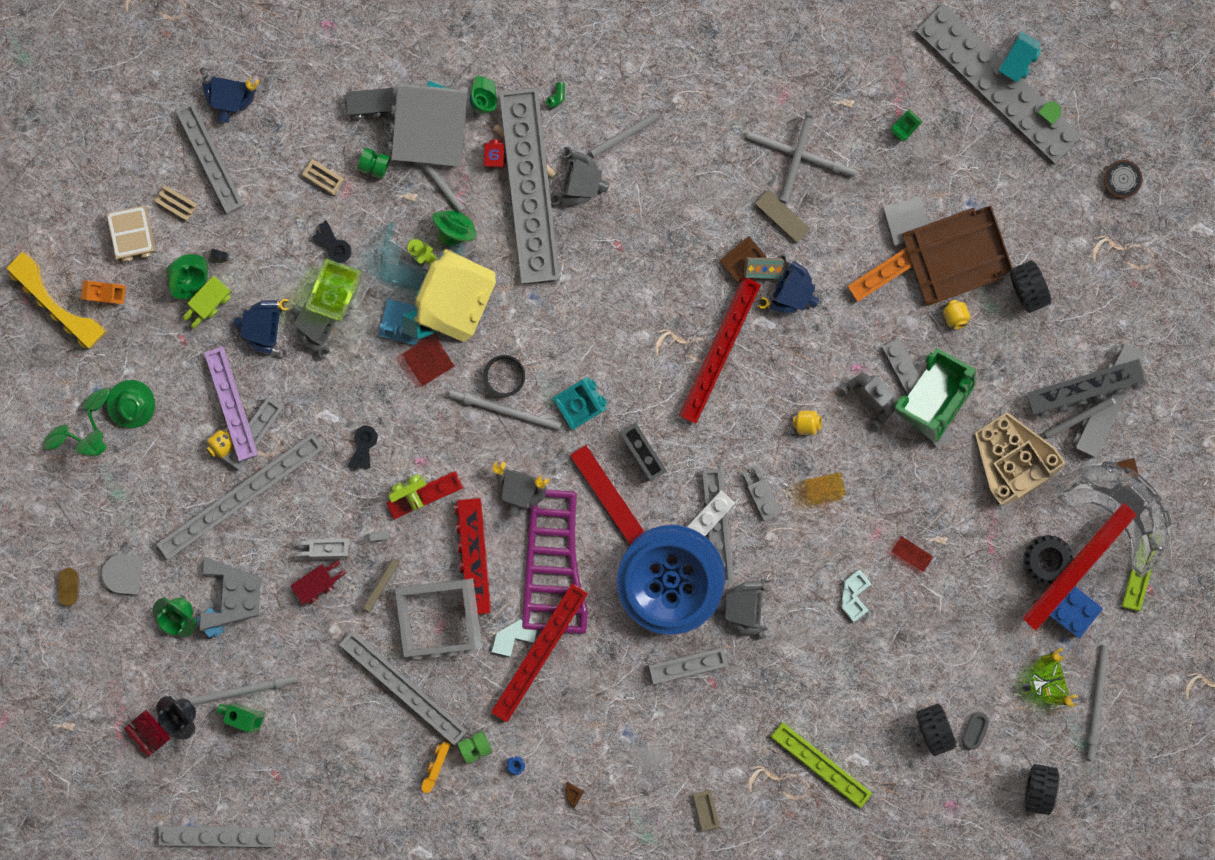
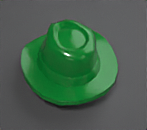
M441 211L433 214L432 220L438 228L437 236L443 244L456 247L462 241L470 242L475 240V226L465 214L458 211Z
M197 254L182 255L166 269V277L169 279V292L178 299H187L195 296L207 281V261Z
M138 380L119 382L111 389L107 398L109 416L116 424L122 427L138 428L145 425L151 420L155 412L153 392L145 383Z
M164 597L157 599L153 605L152 614L157 621L158 627L164 633L186 638L194 632L196 621L192 617L194 611L190 602L183 597L174 598L170 601Z

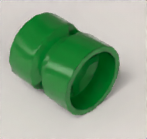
M365 147L361 154L357 171L365 174L371 172L373 177L383 180L391 157L382 153L377 155L376 151Z

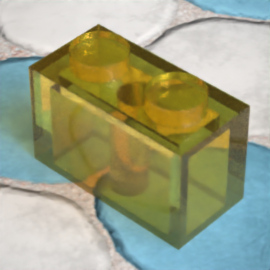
M842 472L803 480L807 502H812L813 505L823 504V500L831 498V501L842 500V496L846 495Z

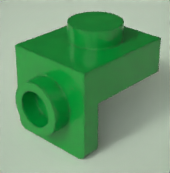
M908 109L890 130L896 139L905 142L923 121Z

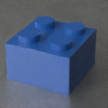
M1075 586L1049 616L1080 639L1104 608Z

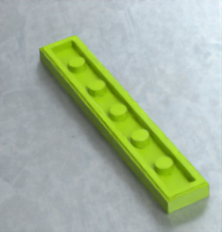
M781 722L770 736L859 808H862L873 794L784 722Z

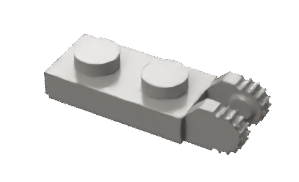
M756 465L753 467V471L759 481L752 484L749 473L747 471L742 473L748 484L747 487L764 521L782 512L765 478L762 477Z
M347 538L310 539V541H298L295 543V548L298 550L309 549V552L295 553L294 558L296 560L348 559Z

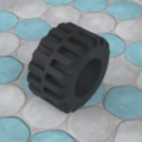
M1030 260L1010 269V279L1021 305L1028 313L1051 304V294L1041 270L1034 261Z
M1052 535L1039 536L1037 539H1033L1032 543L1026 547L1027 550L1024 552L1025 560H1023L1026 566L1025 569L1037 581L1052 584L1073 561V551L1070 549V545L1059 537ZM1045 548H1053L1059 554V563L1051 571L1043 570L1038 564V556Z
M939 703L916 712L921 732L933 756L956 748V740L950 723Z
M1034 764L1031 767L1024 801L1027 812L1048 816L1052 813L1059 786L1058 768Z

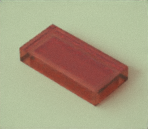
M900 536L891 550L892 553L922 572L926 570L934 557L903 536Z

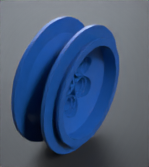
M681 525L658 526L638 536L628 547L621 560L617 574L618 594L623 607L631 618L650 631L668 635L686 633L705 623L718 607L725 586L724 564L716 547L700 532ZM667 556H676L677 562H669ZM658 564L661 570L655 572L651 569V565ZM691 565L694 571L687 573L684 570V566ZM669 574L671 576H676L675 581H673L672 579H668ZM658 583L660 589L655 591L651 588L650 584ZM691 584L694 590L688 592L683 586ZM674 593L677 599L669 600L667 594Z

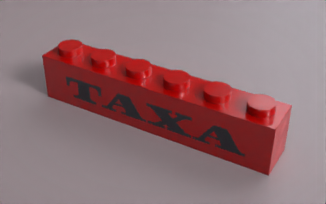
M482 498L458 499V504H455V515H459L460 522L456 523L457 534H461V542H458V552L462 553L463 561H459L460 573L464 572V579L473 578L478 614L491 613Z

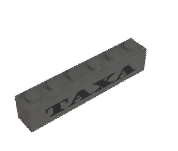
M1136 359L1027 392L1033 415L1045 418L1054 411H1058V413L1065 412L1074 405L1082 407L1087 405L1088 401L1094 399L1095 402L1105 400L1107 395L1114 394V396L1124 394L1127 389H1141L1144 387V384H1147V379L1140 359Z

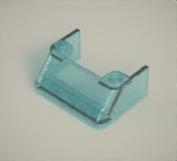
M390 221L382 248L378 274L384 281L419 291L429 269L400 261L401 248L398 244L391 242L396 224ZM460 243L457 253L461 257H463L466 247L465 243Z

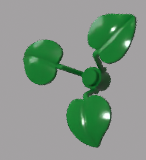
M107 387L94 391L83 403V409L87 411L94 429L93 432L84 439H80L68 432L69 427L67 425H60L48 433L44 439L42 449H56L65 441L67 436H70L78 441L75 448L78 454L85 456H98L106 450L107 445L102 441L103 432L97 429L92 417V411H97L104 404L111 388Z

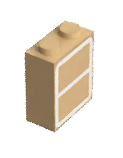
M146 206L107 213L116 259L127 262L132 261L134 256L140 255L141 258L151 257L152 253L156 252Z

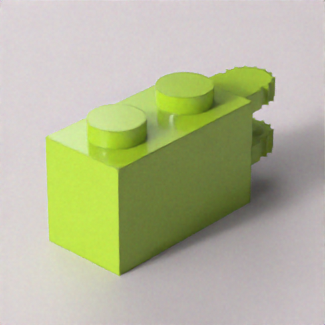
M213 275L187 303L191 308L182 319L184 321L190 319L196 311L200 316L191 325V328L195 329L204 319H212L218 313L217 308L221 304L225 305L232 298L230 296L232 291L219 278Z

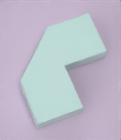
M860 569L844 580L841 608L853 623L868 612V609L857 595L870 586L871 583Z
M520 619L496 634L492 652L511 657L515 638L534 643L537 630L523 629L522 620Z

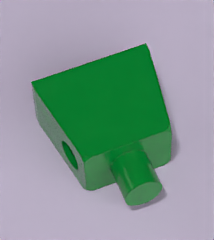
M220 703L216 714L224 717V723L249 733L260 731L265 716L264 712L237 703L229 704L228 706Z

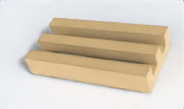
M311 159L302 173V176L334 196L345 180ZM312 165L317 166L318 168L330 174L339 181L335 183L334 181L330 180L326 176L311 168ZM309 171L333 185L334 189H330L307 173Z
M166 185L163 186V189L155 199V202L189 221L198 206ZM168 191L192 206L191 209L167 196L165 192ZM162 197L187 211V216L161 201Z

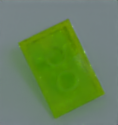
M325 258L305 310L342 322L360 285L362 271Z

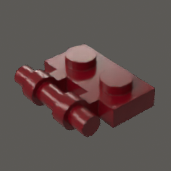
M147 710L143 711L131 722L136 729H133L130 724L124 728L128 734L127 737L130 740L133 739L139 747L138 750L141 753L144 752L148 758L154 754L149 748L150 746L157 751L171 739ZM139 733H141V735L146 739V743L138 735Z

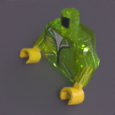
M1059 648L1055 652L1040 656L1032 665V670L1029 671L1031 680L1021 682L1023 692L1034 691L1036 697L1040 698L1042 702L1054 706H1077L1078 703L1074 704L1071 701L1072 698L1078 697L1076 694L1067 697L1069 692L1060 663L1066 656L1061 657L1058 654L1063 649Z

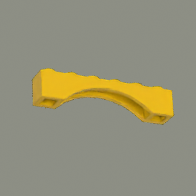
M21 252L7 267L10 271L8 275L16 282L19 280L24 285L22 289L29 295L33 294L37 298L36 302L42 308L47 307L51 311L49 315L58 322L60 320L65 325L63 327L65 331L70 335L74 333L79 338L77 342L83 348L88 347L92 349L108 333L95 319L73 315L56 304L43 284L40 266L26 252Z

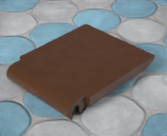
M992 205L975 210L973 207L901 233L926 306L999 280L998 276L1010 272V269L1013 268Z

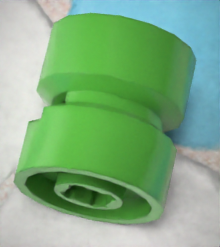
M483 731L472 735V739L466 738L458 742L460 751L468 765L477 761L479 756L484 758L493 753Z

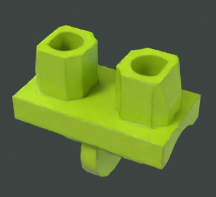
M411 239L408 242L407 251L420 264L424 261L431 266L438 259V257L431 253L433 249L424 241Z

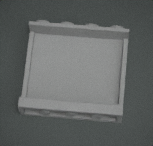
M399 80L398 86H394L393 98H397L396 105L392 106V116H395V123H391L390 135H394L393 142H389V153H392V160L461 167L468 87H460V90L402 84V80Z

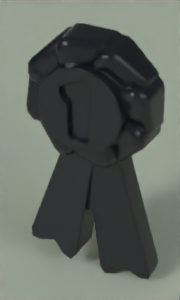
M325 220L323 224H319L325 235L316 230V235L312 236V238L328 247V255L335 263H345L351 257V246L345 240H337L328 221Z
M365 425L356 430L354 440L358 447L348 467H353L356 470L360 459L361 469L371 467L369 449L377 443L378 433L373 427Z

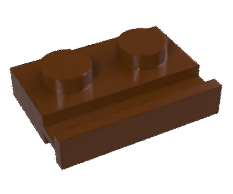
M750 236L720 260L737 282L743 278L746 257L767 258Z

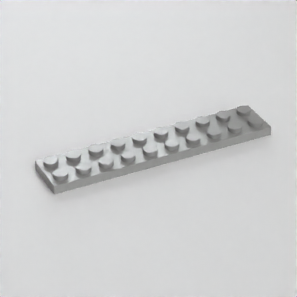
M942 3L916 31L1054 164L1082 136L1061 115L1053 125L1040 116L1038 111L1047 102L1022 78L1018 83L1000 72L999 68L1003 60L945 4Z
M538 88L499 92L521 283L557 280L560 277Z

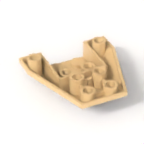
M1008 412L975 432L990 490L1001 506L1026 496L1052 479L1066 465L1054 446Z

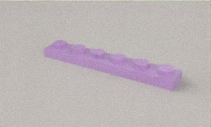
M219 347L205 353V357L238 460L242 462L258 456L256 445L224 347Z

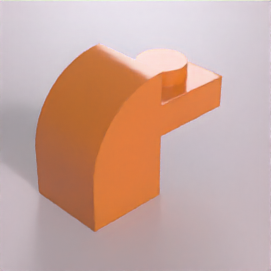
M83 280L81 299L124 304L126 285Z

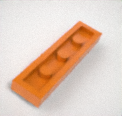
M907 248L847 286L857 302L912 267Z

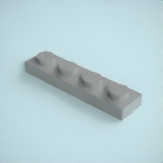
M269 396L249 423L256 447L284 409L282 405ZM235 447L224 458V460L238 470L247 461L240 462L238 460Z
M721 647L651 664L649 669L653 684L726 667L728 664L724 648Z

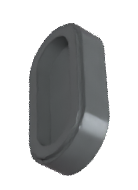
M976 712L971 715L962 736V742L968 749H977L981 745L989 726L987 715L982 712Z

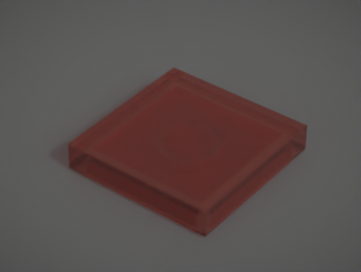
M435 333L402 353L422 386L455 367Z

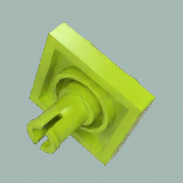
M418 473L408 478V482L404 484L399 482L391 486L388 495L391 502L406 496L412 511L417 510V506L418 508L423 507L424 505L416 490L427 484L424 474L420 476Z

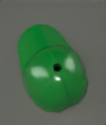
M482 76L474 78L469 96L471 107L476 113H490L497 107L498 103L494 81Z

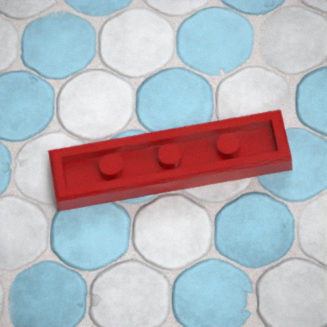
M454 471L427 483L425 486L417 489L416 492L425 506L464 487L457 472ZM406 496L394 502H391V500L386 502L393 519L412 512Z

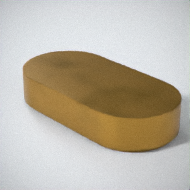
M65 568L59 574L58 599L62 605L71 606L78 600L79 574L74 568Z

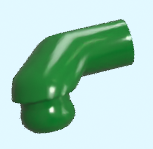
M563 82L556 83V93L545 101L546 105L552 109L557 108L565 100V83Z

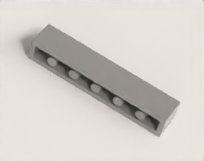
M1123 343L1121 346H1117L1114 352L1116 358L1113 364L1110 363L1107 368L1140 359L1142 362L1146 353ZM1129 389L1125 390V393L1122 395H1107L1106 399L1113 397L1115 404L1081 422L1083 428L1080 433H1076L1073 439L1075 444L1073 448L1097 458ZM1094 399V400L1091 401L1089 408H1091V407H1093V406H1095V405H1097V404H1099V403H1101V402H1103V401H1105V400L1095 402V399Z

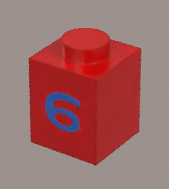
M489 140V143H485L484 167L504 168L505 145L501 143V140Z

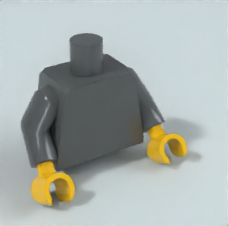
M496 461L492 466V470L496 473L502 500L511 503L508 514L519 517L522 507L532 508L545 498L546 485L550 482L549 478L542 480V475L536 478L515 470L506 469L505 471L506 463L502 462L499 467Z

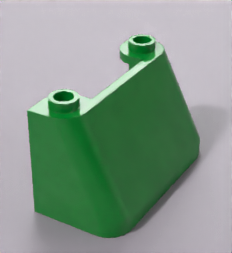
M936 347L933 353L930 352L925 360L927 369L910 394L902 398L899 397L894 405L897 414L935 442L942 437L976 384L975 368Z

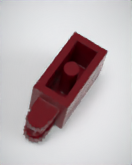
M339 560L328 567L323 563L291 585V588L303 605L305 603L311 605L319 599L317 595L322 592L327 594L333 590V584L347 574L346 570H342L333 577L329 572L339 566L341 563Z

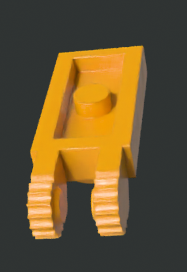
M443 741L442 745L438 744L434 753L437 756L435 763H430L427 771L430 773V776L426 777L423 780V785H421L424 793L431 792L451 745L449 742Z

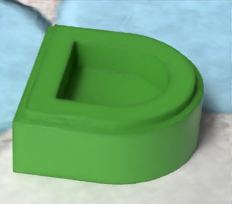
M1047 102L1038 111V114L1053 125L1061 115V107L1056 102Z

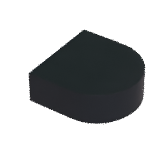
M210 249L209 256L229 261L230 254Z

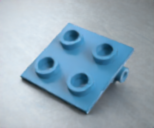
M387 299L383 320L379 328V336L416 345V338L403 333L402 315L417 310V307Z

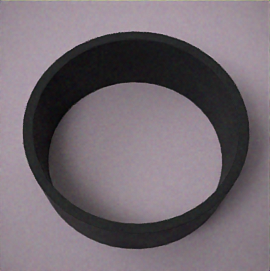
M499 355L492 358L485 366L483 372L485 386L496 396L509 397L516 394L525 382L523 365L518 359L510 355ZM500 359L514 361L522 372L520 385L510 393L495 391L488 381L489 368Z

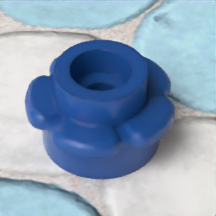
M519 756L508 759L507 771L514 775L521 774V771L525 769L523 759Z

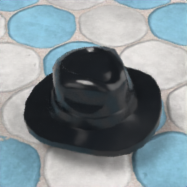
M164 696L157 702V720L167 734L174 735L176 738L183 740L190 738L195 733L196 727L193 721L196 717V708L188 699L181 698L175 701L171 696Z

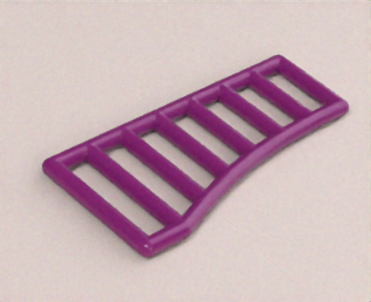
M546 489L545 497L569 499L568 510L538 508V504L530 508L522 614L523 629L542 631L546 624L529 623L530 611L553 613L558 606L531 603L532 592L565 594L569 588L532 584L533 573L572 576L573 583L582 588L576 558L575 522L577 493L574 491ZM537 516L568 518V529L536 527ZM536 535L568 537V548L535 546ZM534 554L569 556L570 568L534 565ZM585 600L576 612V614L580 615L579 626L568 625L564 633H586L588 610Z

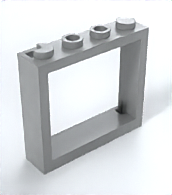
M473 578L395 588L404 657L411 656V660L421 659L422 655L428 654L429 658L439 657L440 653L445 652L447 656L457 655L458 651H464L465 654L475 653V649L482 647ZM462 588L469 643L413 650L406 595Z

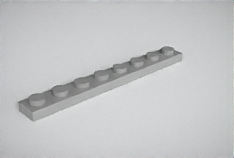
M353 630L339 644L453 745H456L468 731Z

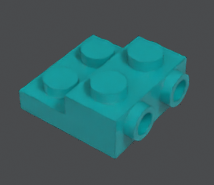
M588 376L553 397L572 430L607 410L605 397L599 396L596 391V382L593 379H589Z

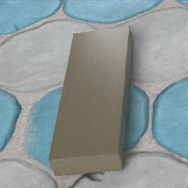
M767 190L755 203L797 243L810 230L770 190Z
M395 558L391 560L365 603V610L369 612L372 610L398 567L399 560Z

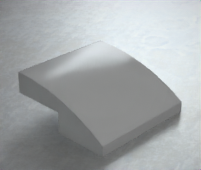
M921 197L883 207L894 247L905 244L901 233L928 224Z

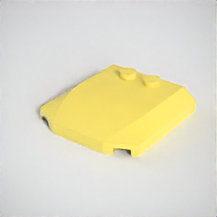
M445 249L443 252L445 255L439 261L435 260L431 264L416 298L415 306L418 307V318L415 317V321L465 342L473 336L496 284L495 272Z

